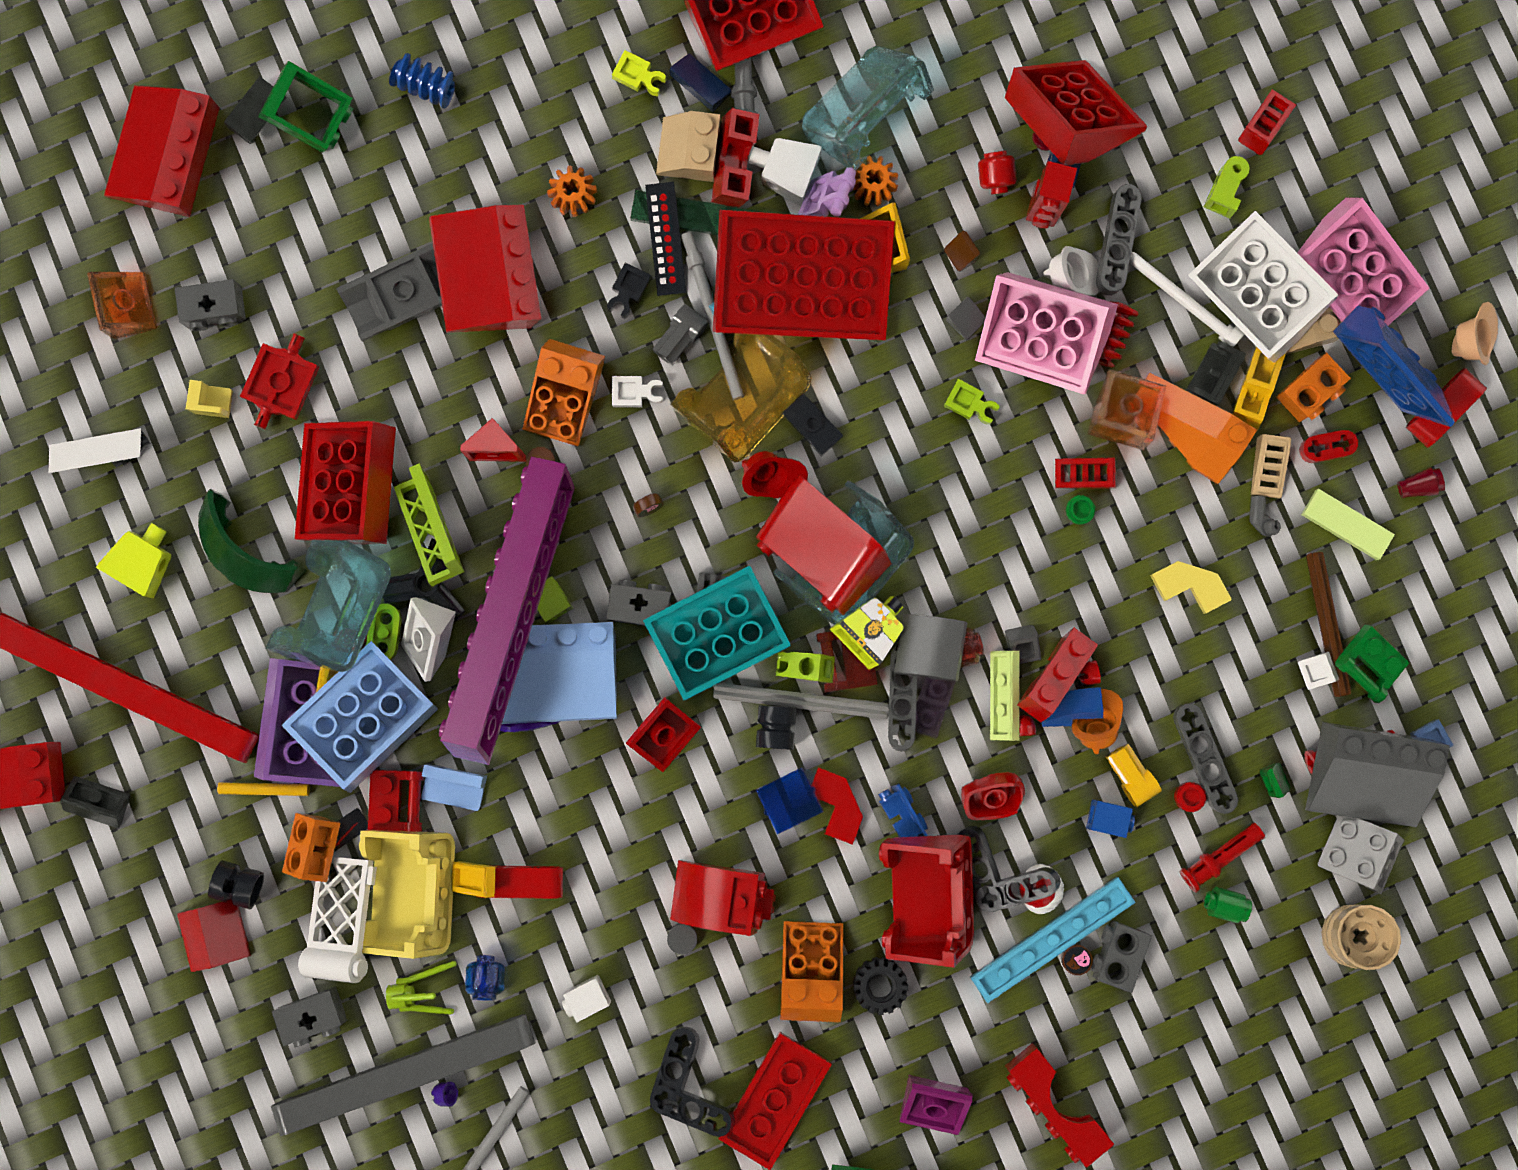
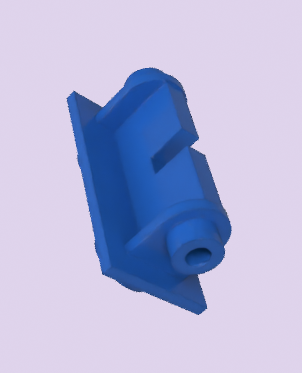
M900 784L891 786L894 791L893 793L887 789L878 794L881 798L879 803L888 819L898 814L901 817V820L892 824L898 837L928 836L925 831L928 829V826L922 815L914 812L911 806L913 799L906 787L901 788Z

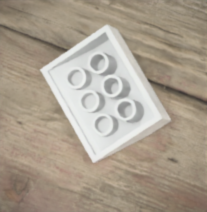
M1256 211L1188 275L1273 363L1298 342L1339 296Z

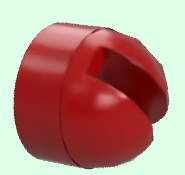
M1088 661L1080 672L1085 675L1080 676L1079 680L1086 685L1100 684L1101 676L1097 661Z
M1026 715L1019 716V736L1036 735L1034 720Z

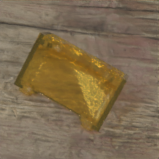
M738 333L734 335V346L737 352L732 359L744 394L743 398L733 400L722 367L700 392L694 388H687L680 391L670 404L679 415L734 463L740 462L748 456L784 416L782 412L805 393L811 384V374L798 354L773 335Z

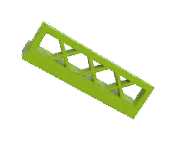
M419 463L409 467L412 479L395 486L394 490L428 583L432 587L463 573L464 569L430 479ZM416 488L419 495L416 502L406 500L403 493ZM419 510L425 512L427 516L424 526L414 523ZM428 534L433 535L436 540L433 550L423 547ZM436 559L443 560L448 569L433 575L432 567Z

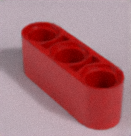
M1467 368L1460 370L1442 388L1455 422L1487 390V387ZM1414 416L1405 428L1428 448L1438 441L1451 427Z
M489 865L495 866V894L491 898H563V867Z

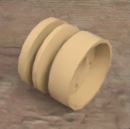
M1343 905L1328 915L1321 931L1322 944L1328 955L1338 964L1349 968L1363 970L1380 969L1393 961L1401 945L1400 929L1395 919L1384 909L1373 905ZM1353 931H1359L1357 935L1358 942L1352 940L1355 937Z

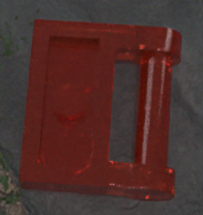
M832 631L816 634L817 643L821 645L822 654L834 656L832 641L840 639ZM840 640L846 680L838 681L836 665L834 663L833 683L826 682L824 684L825 693L878 685L875 667L868 669Z

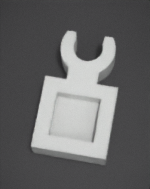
M612 376V406L642 407V399H648L651 403L660 404L663 402V398L661 396H653L651 391L655 387H663V382L652 380L647 385H642V376Z

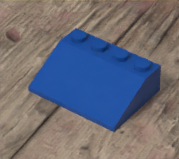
M1357 306L1333 331L1334 334L1402 412L1451 427L1455 421L1442 389L1435 382L1437 380L1436 376L1430 370L1420 365L1418 362L1420 357L1413 350L1404 346L1401 342L1403 337L1395 329L1387 326L1384 322L1386 318L1381 311L1375 307Z

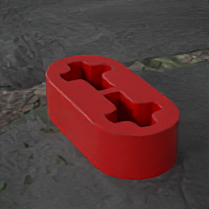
M1349 430L1314 435L1301 443L1299 453L1301 458L1308 463L1340 459L1353 454L1357 450L1358 439ZM1341 437L1343 441L1349 442V446L1345 448V451L1343 447L1333 448L1332 444L1340 441ZM1312 442L1316 447L1325 446V450L1316 453V457L1313 452L1309 453L1308 447L1312 446Z

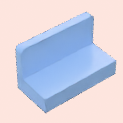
M424 764L422 777H425L421 795L423 800L474 811L480 809L487 776Z

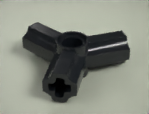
M431 539L428 549H434L436 545L435 539ZM437 558L432 567L433 575L448 568L443 560ZM422 564L417 573L381 578V593L385 604L410 601L411 598L417 597L455 611L454 622L466 612L443 582L434 585L433 589L429 592L422 590L421 583L427 578Z

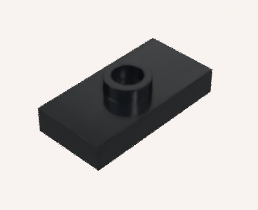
M804 393L782 412V415L821 457L843 437V434Z

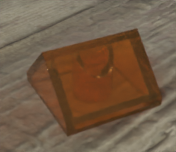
M145 272L87 273L101 332L113 339H118L157 328Z

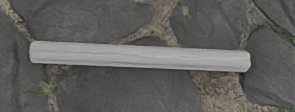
M725 683L714 685L713 696L716 699L887 719L889 716L888 703Z

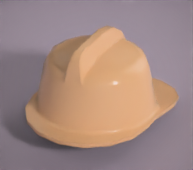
M1483 303L1475 318L1457 326L1456 335L1452 343L1451 352L1453 356L1462 357L1465 360H1480L1483 365L1489 363L1490 354L1498 334V318L1492 303Z

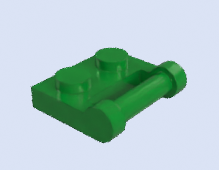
M1366 624L1335 662V666L1341 672H1347L1368 692V697L1374 703H1380L1387 697L1388 689L1409 664L1372 626ZM1357 657L1379 678L1376 682L1369 678L1355 664Z

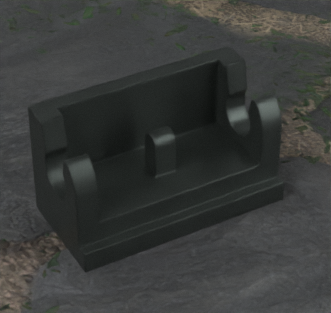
M261 76L258 77L224 121L228 129L249 144L253 143L256 136L267 123V121L258 116L273 86ZM284 96L281 104L287 99L286 96Z
M1221 341L1218 344L1212 343L1186 391L1218 406L1247 354Z

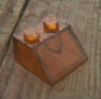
M1109 369L1093 409L1088 434L1144 450L1154 440L1166 385Z

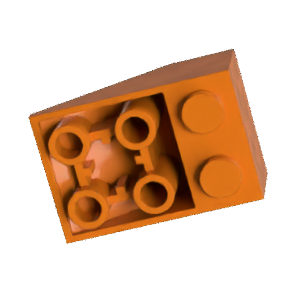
M549 339L541 347L522 430L579 446L599 384L605 356Z
M784 921L780 1020L841 1022L843 1011V923Z

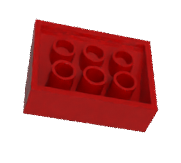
M684 0L693 25L716 72L824 28L814 0Z
M1086 60L1014 67L1004 98L1063 165L1089 162L1145 132L1147 129V125Z
M134 85L104 196L190 217L220 109L216 102L209 95L184 89Z
M494 205L429 217L446 333L531 329L541 320L524 205Z
M375 421L304 423L295 540L387 544L396 427Z

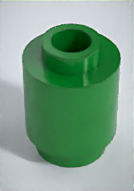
M1214 887L1205 896L1204 908L1207 909L1209 916L1233 923L1247 922L1252 911V901L1246 898L1244 894Z

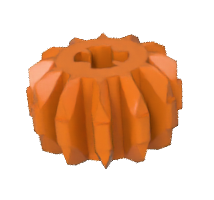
M870 155L866 158V164L861 161L856 163V184L853 190L857 191L854 198L858 200L864 196V205L866 206L870 204L871 199L874 200L876 206L881 205L882 198L890 201L892 198L891 192H896L898 185L895 183L898 179V173L891 172L893 169L892 162L887 163L885 166L882 165L884 159L882 156L878 158L877 163L873 162V158ZM869 178L871 180H875L876 178L879 179L878 184L876 182L870 184L868 183Z
M568 166L566 174L557 169L558 179L551 178L549 180V184L553 188L547 190L548 197L553 198L551 201L552 207H560L562 215L567 214L569 209H571L572 216L577 217V209L581 208L584 213H587L588 207L586 203L595 204L596 202L592 196L597 193L596 185H592L593 177L591 174L584 176L585 172L581 167L574 173L572 166ZM576 187L578 192H572L569 196L567 190L572 191Z

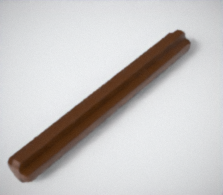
M1309 553L1306 555V561L1325 653H1330L1339 677L1338 681L1331 683L1333 695L1335 697L1347 696L1351 694L1348 673L1341 672L1335 666L1336 660L1343 652L1324 553Z

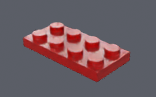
M779 1031L732 1112L735 1118V1125L732 1131L718 1137V1139L768 1170H771L832 1063Z

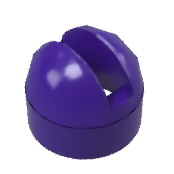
M441 1082L436 1084L431 1091V1095L434 1096L433 1102L441 1107L453 1106L458 1097L455 1083Z

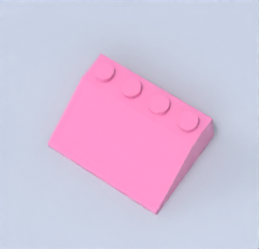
M1345 198L1322 219L1297 252L1339 295L1329 307L1341 322L1357 306L1375 307L1384 314L1386 318L1384 322L1389 326L1429 289V286L1363 198Z
M1009 272L996 275L975 361L1086 394L1109 337L1118 304Z

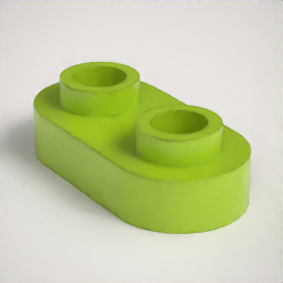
M390 604L377 605L372 610L369 620L366 645L371 641L377 647L381 643H386L388 650L384 654L390 660L394 659L398 651L402 616L398 608ZM385 614H390L392 620L389 624L385 625L382 618Z

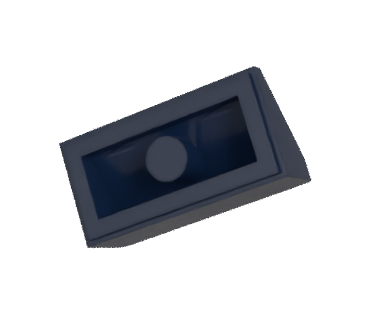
M690 53L670 68V76L712 112L731 94V89Z

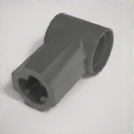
M684 304L674 315L670 322L671 326L654 346L653 352L666 363L673 366L690 343H694L702 335L709 321Z

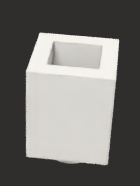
M599 975L568 989L563 994L565 1000L562 1001L566 1014L569 1018L573 1016L576 1023L608 1007L611 1003V999Z

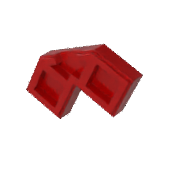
M818 767L807 795L835 806L824 834L853 845L863 815L845 777Z

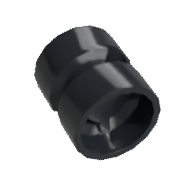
M759 705L757 722L762 725V728L757 730L756 747L794 750L795 733L790 730V727L796 724L797 708Z
M221 860L210 880L208 897L223 902L232 899L233 905L251 910L260 895L264 882V872L247 867L241 871L240 865Z

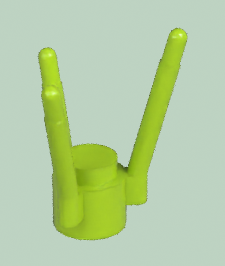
M456 961L439 965L406 978H397L396 984L388 985L386 988L388 1008L390 1010L399 1009L400 1012L416 1011L453 1014L454 1009L415 1005V1001L434 999L436 994H415L414 987L408 986V984L455 967L457 965Z

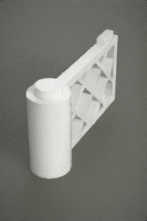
M333 857L331 863H334L339 874L332 881L329 878L327 882L315 881L307 948L300 955L298 968L300 974L304 977L358 983L363 979L368 970V963L362 954L370 885H375L377 867H373L372 860ZM357 865L362 866L361 879L355 884L349 873ZM344 879L350 890L341 898L334 887ZM330 893L335 904L326 911L323 906V900ZM352 896H355L358 901L357 910L351 914L345 903ZM340 909L346 920L337 928L331 917ZM326 924L332 934L324 942L318 941L320 928ZM349 926L354 931L353 945H348L341 935Z

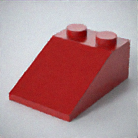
M42 742L0 748V809L60 802L65 793L61 742Z

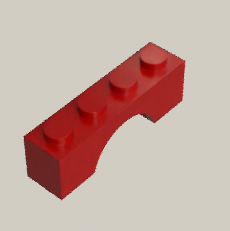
M1033 1043L1005 1065L1010 1072L1006 1076L1008 1081L1017 1092L1023 1088L1029 1096L1025 1102L1036 1115L1042 1112L1048 1119L1045 1127L1055 1139H1058L1060 1136L1068 1144L1064 1150L1075 1164L1080 1160L1087 1168L1115 1145L1090 1114L1071 1117L1058 1112L1054 1108L1050 1097V1087L1056 1071Z

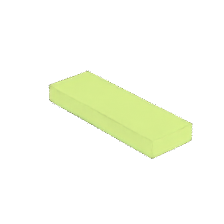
M1320 489L1315 490L1301 514L1375 560L1381 559L1395 535Z
M990 651V740L1019 741V706H1017L1019 702V651Z

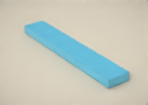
M1115 877L971 975L970 978L985 1001L989 1003L1136 902L1120 878Z

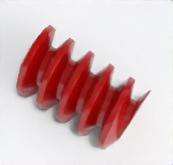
M1109 301L1118 304L1109 337L1098 364L1113 368L1115 365L1112 363V359H1122V355L1117 353L1116 349H1126V344L1121 342L1120 338L1128 339L1131 336L1124 328H1133L1135 325L1128 317H1138L1139 313L1123 303Z

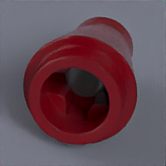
M1429 467L1405 480L1398 481L1397 488L1401 498L1439 495V492L1445 491V481L1439 468L1432 469Z

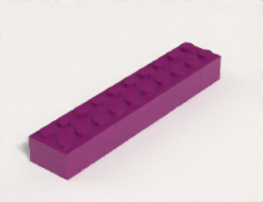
M531 457L529 465L525 466L522 470V487L520 493H516L513 498L512 510L514 512L511 521L508 520L504 526L503 536L505 540L502 548H498L495 554L494 563L496 568L493 576H489L486 582L485 591L487 596L484 604H480L477 610L476 620L478 624L475 632H472L468 638L467 649L469 652L466 661H462L459 666L458 679L460 680L457 689L451 692L448 705L450 711L448 718L442 721L439 729L440 741L454 757L486 765L490 764L575 489L566 464Z

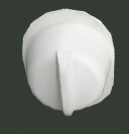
M1065 246L1062 252L1050 261L1049 269L1043 272L1044 277L1051 279L1054 286L1088 296H1093L1100 292L1096 285L1099 264L1094 256L1085 250Z

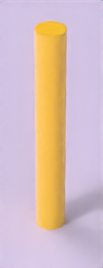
M219 782L217 792L218 794L309 796L310 785Z

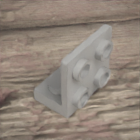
M1338 816L1319 859L1318 866L1364 885L1371 891L1382 894L1404 839L1397 833L1362 819Z

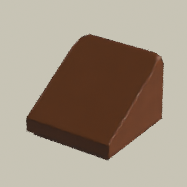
M964 230L944 248V252L959 272L977 262L980 251Z

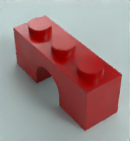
M731 108L722 117L711 203L740 208L749 200L753 171L747 170L750 150L757 140L760 114Z
M1051 161L1046 163L1041 179L1037 180L1033 188L1026 216L1027 221H1031L1032 225L1039 228L1055 226L1069 203L1077 168Z
M1075 627L1072 628L1061 638L1047 659L1049 663L1030 684L1017 706L1039 722H1043L1050 717L1098 644Z

